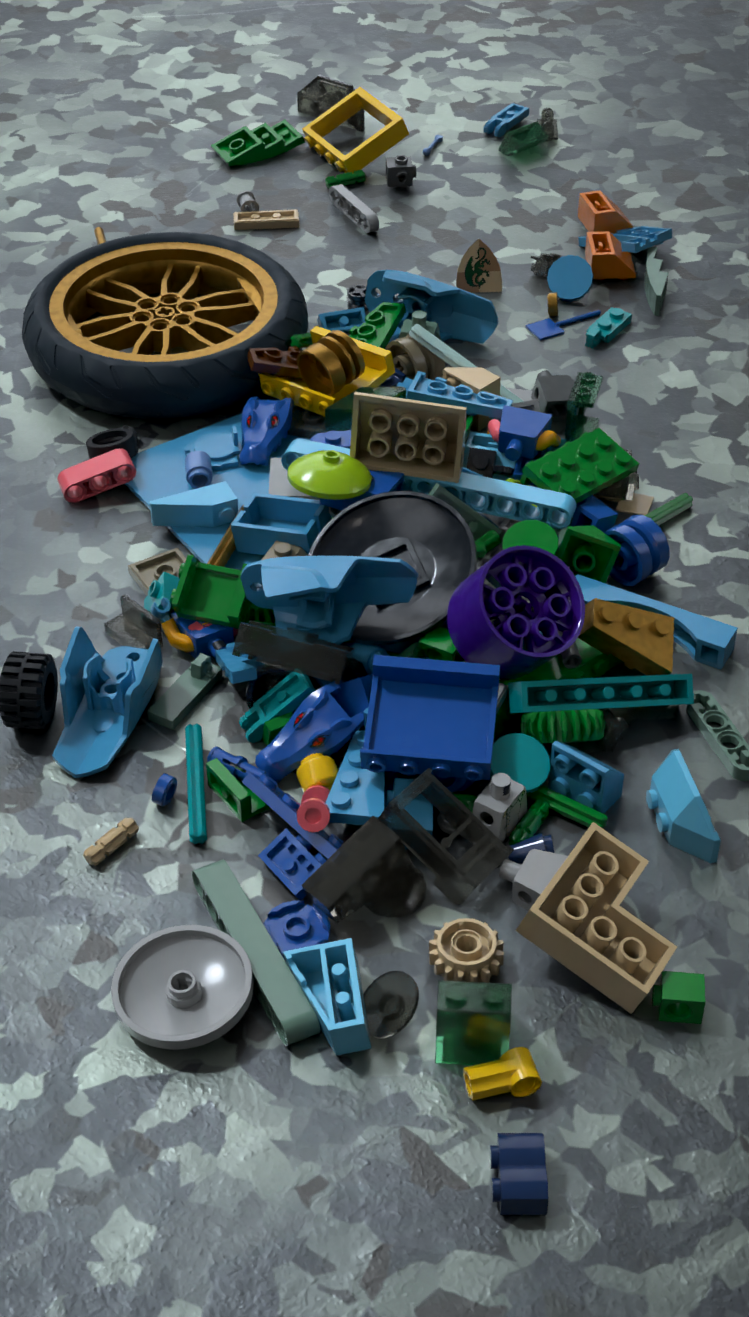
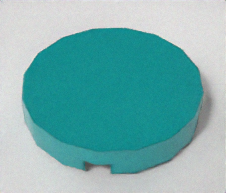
M510 733L500 737L493 744L491 778L497 773H505L510 776L511 780L524 785L526 793L537 791L548 777L551 766L549 755L539 741L523 733Z

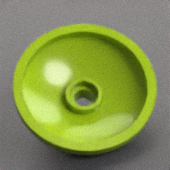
M322 450L303 455L293 461L288 467L287 479L295 489L309 496L340 500L354 498L368 491L371 486L372 475L359 460L342 452Z

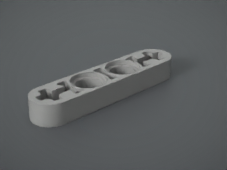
M339 184L329 188V196L333 205L365 233L379 230V220L376 213L345 186Z

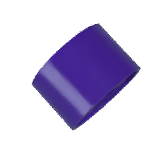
M525 545L509 547L496 554L455 589L447 611L449 634L455 648L466 662L500 665L499 679H517L542 666L568 649L576 641L584 624L585 602L576 577L558 557L538 547ZM485 579L496 589L484 584ZM522 596L527 598L530 601V603L522 599ZM496 618V620L493 621V625H492V623H491L490 620ZM524 638L526 641L527 651L522 650Z

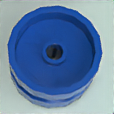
M633 515L619 525L604 532L621 545V549L609 574L617 582L625 586H634L667 565L670 558V550L666 536L651 518L644 515Z

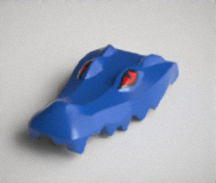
M251 397L243 408L241 420V465L255 463L256 465L268 466L270 454L276 452L277 447L281 446V439L286 438L287 431L290 430L294 407L292 398L260 400L259 397Z
M336 681L329 683L312 692L302 701L274 740L256 756L255 764L257 768L268 772L269 777L276 783H279L285 776L298 769L305 757L315 753L330 756L338 752L364 726V714L360 712L350 718L333 698L341 691V687Z

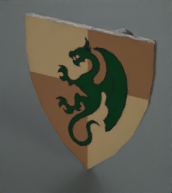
M478 238L467 249L461 259L457 270L456 287L470 293L502 292L501 269L497 258L491 249Z

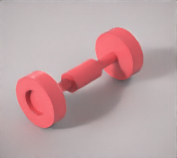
M311 786L302 796L301 805L297 811V821L301 828L308 832H319L329 823L330 809L325 802L330 790L325 786Z

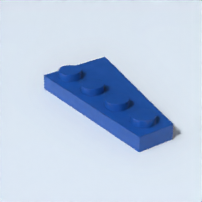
M249 772L243 779V784L330 862L345 867L352 858L344 850L347 845L334 834L329 836L324 830L308 832L301 828L297 821V811L301 804L292 796L283 792L271 777L265 773L259 776Z

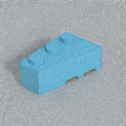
M352 938L284 951L286 963L313 1007L320 1029L335 1055L371 1049L359 964Z

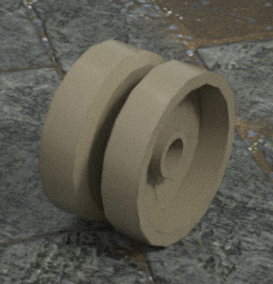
M409 334L406 337H400L391 341L386 346V350L392 352L394 367L406 374L407 378L414 379L418 371L426 373V378L434 381L436 377H443L445 362L411 338Z

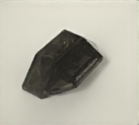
M319 75L297 93L298 112L317 118L355 89L351 84ZM361 109L340 125L360 132L365 131L364 109Z

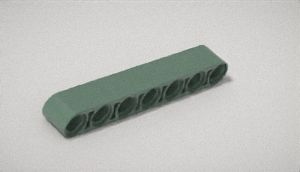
M222 859L193 870L192 879L195 888L218 930L234 938L248 955L254 979L253 991L283 1044L288 1046L320 1033L319 1021L313 1007L227 862Z

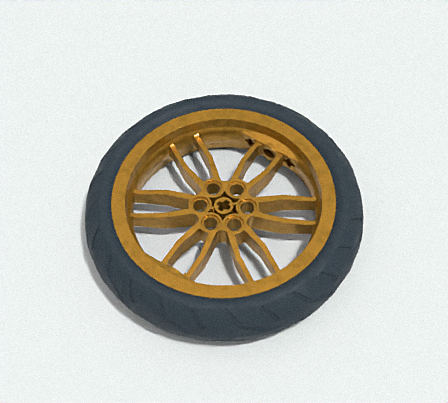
M191 232L146 233L110 240L87 248L63 261L45 276L32 292L23 315L22 340L28 357L38 375L50 387L63 394V396L87 408L115 416L150 420L178 419L221 411L240 404L262 392L260 376L257 372L251 371L248 362L249 349L275 347L280 351H288L292 343L291 336L307 333L308 310L303 292L292 275L282 265L260 250L239 241L209 234ZM153 293H161L160 296L154 298L146 295ZM197 294H205V296L196 298ZM97 311L105 315L103 317H99L84 322L87 318H89ZM254 320L239 334L227 328ZM134 347L132 353L120 352V350ZM182 347L189 352L171 354V349ZM153 351L161 352L160 355H151Z

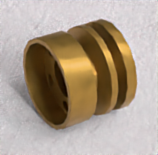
M332 330L317 343H313L301 351L297 356L298 370L307 386L311 390L330 397L340 391L345 385L360 377L365 369L364 358L359 347L352 338L340 330Z

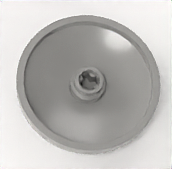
M180 925L152 933L128 950L114 972L111 996L117 1018L131 1036L147 1045L161 1049H188L207 1044L221 1037L239 1022L251 1002L254 979L248 955L234 938L218 929L207 926Z

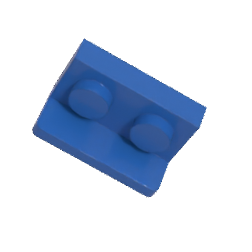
M287 828L258 855L300 901L323 878L330 884L336 880L328 872L333 866L320 853L313 856L309 852L313 846L300 834L295 837Z

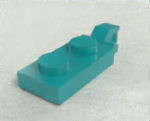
M611 307L588 327L585 346L595 348L601 341L609 343L631 323L632 314L620 308Z

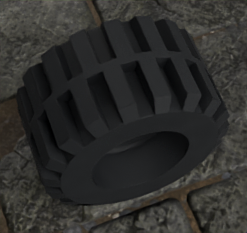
M13 651L8 655L0 676V715L6 727L45 730L54 715L58 692L57 668L51 654Z

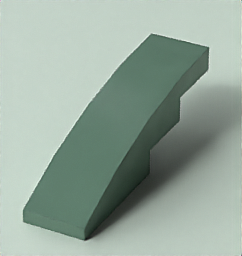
M649 247L645 265L644 290L653 314L659 316L666 294L668 272L662 271L663 260L656 259L658 247Z

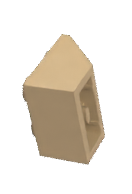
M446 367L443 369V378L447 379V385L456 387L463 384L469 386L473 393L476 394L485 391L500 396L501 377L482 367ZM474 415L471 428L479 432L487 427L492 419L489 416Z

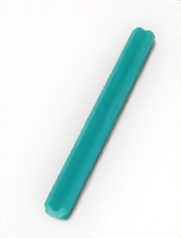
M196 723L195 725L188 724L185 728L189 837L192 844H203L207 840L202 727Z

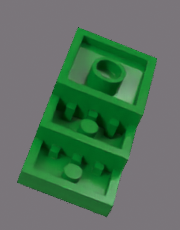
M283 120L272 127L263 123L253 130H249L244 126L212 144L211 147L228 166L269 159L305 143L303 136L291 124Z

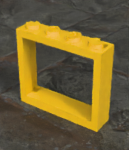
M358 87L302 128L305 134L304 141L308 143L309 148L313 147L319 156L323 155L330 165L334 164L340 173L343 171L344 173L352 172L353 174L354 171L363 169L409 135L403 118L361 87ZM361 109H364L385 125V127L347 155L342 154L323 139L325 135Z

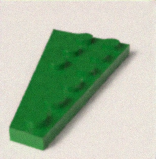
M382 302L365 317V322L359 327L354 326L349 330V337L385 349L406 313L405 304Z

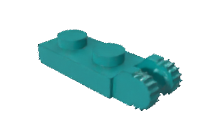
M297 667L257 700L245 715H242L239 724L242 729L246 730L245 736L249 742L256 743L262 739L264 722L294 711L302 701L315 691L303 669Z

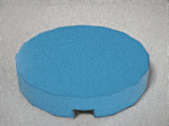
M567 255L557 259L549 268L547 276L550 291L552 293L557 292L558 299L567 302L582 299L592 288L594 279L588 262L575 255Z

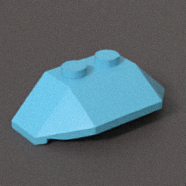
M673 749L652 776L650 790L646 792L649 809H654L659 832H664L669 845L709 863L717 862L721 840L717 831H715L711 817L680 750Z

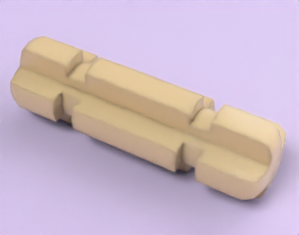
M124 818L117 824V828L113 827L95 842V846L91 845L83 853L87 863L94 866L100 864L105 859V855L109 856L127 841V837L131 838L139 830L133 818Z

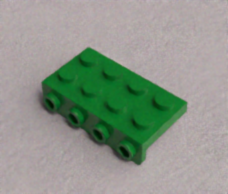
M597 428L589 433L585 432L580 438L572 442H566L561 448L553 452H547L536 461H529L522 470L523 475L520 483L522 485L534 483L538 488L571 495L577 504L636 472L640 463L603 430Z

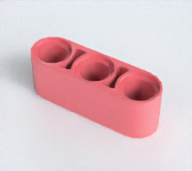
M118 448L64 469L58 475L57 480L66 501L76 503L131 481L136 475V468L129 453L125 449Z

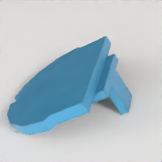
M232 426V434H230L229 430L199 433L186 444L185 455L187 456L193 451L206 452L211 458L212 470L239 466L237 454H240L236 426Z

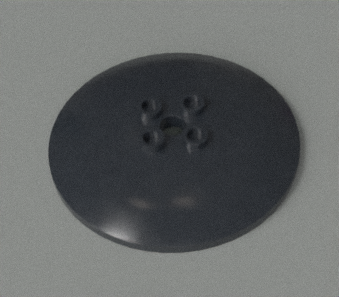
M414 491L380 493L348 506L326 524L316 537L308 553V556H361L402 559L418 573L416 589L408 603L368 605L365 608L349 640L369 645L402 643L420 637L437 628L447 620L448 605L455 589L477 570L476 544L465 519L443 500Z

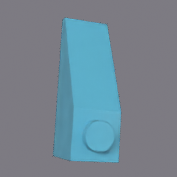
M226 481L149 501L153 526L216 527L231 523L238 513V499Z

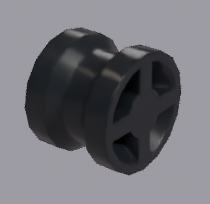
M354 285L347 289V296L349 298L347 302L348 309L364 307L365 312L368 311L365 304L367 286Z

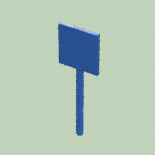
M596 310L556 323L548 318L528 324L526 328L541 341L564 334L565 331L559 326L599 315L601 311Z

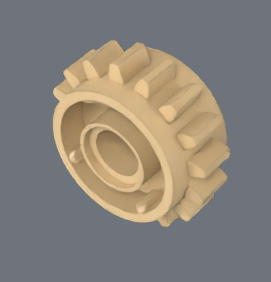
M458 918L449 923H444V927L441 930L434 931V940L429 941V964L434 965V973L441 975L446 983L449 982L458 987H476L484 982L487 984L492 975L497 976L499 974V965H503L504 942L503 940H498L497 930L492 931L487 923L472 918Z

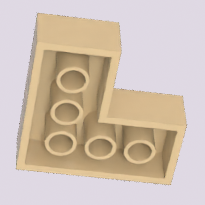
M593 822L532 905L516 931L632 1014L651 990L677 949V946L619 906L649 861Z

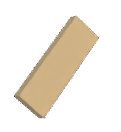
M297 209L233 213L234 230L299 227Z

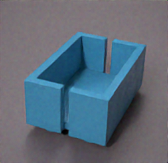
M253 492L243 506L244 511L241 510L230 526L237 552L265 555L277 540L302 547L308 554L316 537L332 518L331 514H329V506L321 505L320 500Z

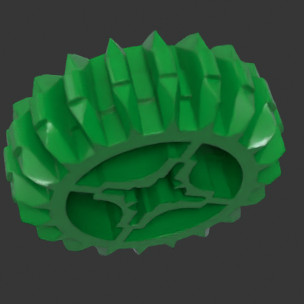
M599 709L529 712L521 716V733L534 737L540 743L594 741L604 737L605 719H603V712Z

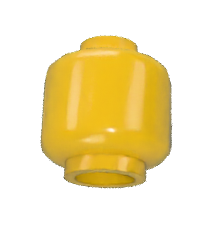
M321 753L305 757L296 772L303 793L309 787L315 785L325 786L331 790L338 773V768L333 758Z

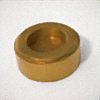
M557 292L548 294V315L558 316Z

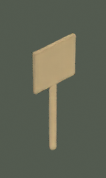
M626 491L622 492L621 497L600 493L593 495L598 499L618 502L617 512L632 515L648 514L654 499L652 496Z

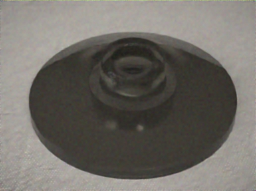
M402 971L384 973L376 978L364 992L363 997L369 1035L375 1038L391 1037L405 1028L414 1016L419 1001V990L415 980L407 973Z

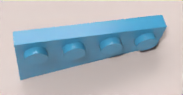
M418 371L407 391L406 398L467 407V415L474 416L479 414L501 420L503 406H512L513 404L511 399L481 391L478 394L473 393L469 386L463 384L456 387L447 385V379L436 377L435 381L426 378V373Z
M358 730L352 737L325 802L330 809L329 822L386 828L385 771L377 773L368 769H361L360 749L363 748L365 731Z

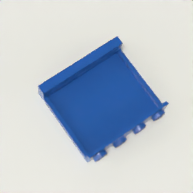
M374 655L372 665L373 680L363 748L360 749L361 769H368L377 773L393 771L404 775L426 774L437 778L460 777L470 781L490 780L500 665Z

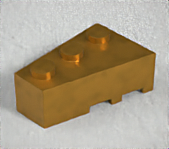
M594 598L585 605L584 624L578 636L580 640L607 656L612 654L625 662L624 666L631 670L635 668L645 675H668L672 673L674 617Z

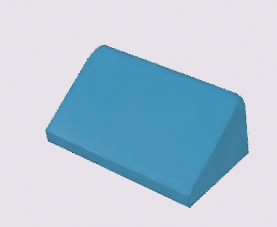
M364 307L322 313L318 315L317 322L321 328L349 333L351 328L354 326L359 327L365 322L366 313Z

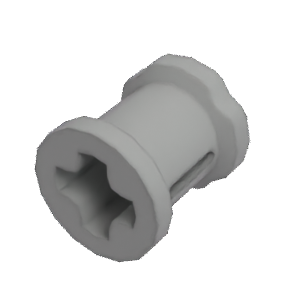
M245 190L237 195L236 200L241 212L259 211V204L251 191Z

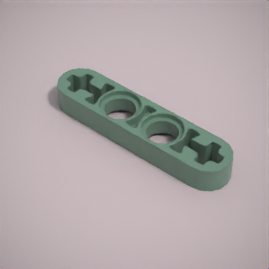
M702 690L694 691V704H687L686 711L729 774L737 780L749 781L748 743L711 693ZM717 722L721 724L722 727L714 728L709 726L707 723ZM731 742L737 747L726 748L721 743Z

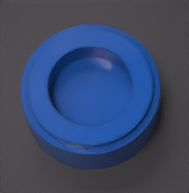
M164 773L154 787L152 802L162 807L167 806L175 794L177 779Z

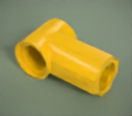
M515 1047L506 1051L500 1057V1060L465 1067L463 1070L466 1090L472 1101L511 1092L516 1097H525L535 1093L542 1085L530 1050L525 1047Z

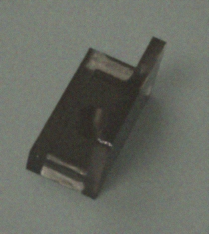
M128 595L121 596L122 614L104 623L105 632L122 646L149 649L153 638L159 639L160 647L162 648L161 621Z

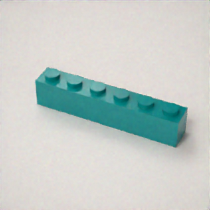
M692 673L508 683L510 713L694 704Z

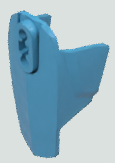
M377 270L367 281L365 304L369 312L373 311L382 302L405 304L406 313L388 344L399 338L404 320H412V313L414 311L426 312L427 321L438 324L441 341L453 338L483 344L493 334L499 323L492 301L449 284L397 270ZM376 288L381 291V294L377 293Z
M289 556L249 563L242 570L240 578L246 598L257 607L274 610L280 651L283 658H290L336 647L342 642L348 641L368 605L408 603L416 589L418 573L402 559L361 556Z
M79 626L74 628L60 667V692L64 715V729L52 755L53 760L68 774L75 778H80L101 772L109 767L142 716L158 684L163 663L159 639L153 638L149 649L121 646L110 649L101 656L95 650L84 629Z

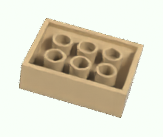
M354 392L350 456L362 462L368 470L404 473L405 476L458 483L464 459L467 407Z

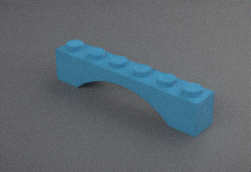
M579 574L575 576L581 587L585 605L594 598L674 617L673 641L687 651L694 661L722 670L734 650L737 627Z

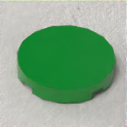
M524 520L515 523L506 531L503 537V550L509 547L525 545L544 549L555 556L558 554V536L555 530L547 523L538 520Z

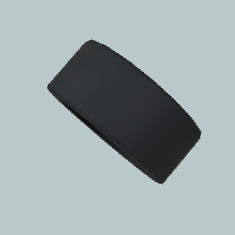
M126 428L102 431L91 436L86 441L90 459L118 448L125 449L131 459L138 452L134 433Z

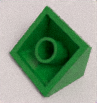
M594 525L568 526L556 557L569 567L574 576L579 574L606 583L621 545Z

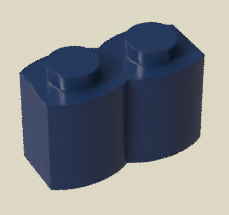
M497 1133V1145H490V1169H497L498 1178H492L491 1182L492 1202H499L500 1215H547L548 1180L543 1133Z

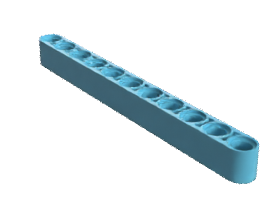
M295 439L283 454L281 462L288 471L289 465L303 455L322 450H334L350 456V449L305 439ZM461 472L458 483L404 475L403 491L429 494L435 484L438 483L476 512L518 521L538 520L556 529L566 528L570 524L577 507L575 499L566 493Z

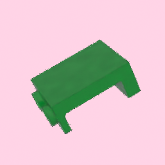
M188 554L186 562L182 563L179 568L177 589L174 588L170 596V604L177 617L244 630L252 604L246 598L240 578L241 572L247 564L243 563L241 570L200 563L194 555Z

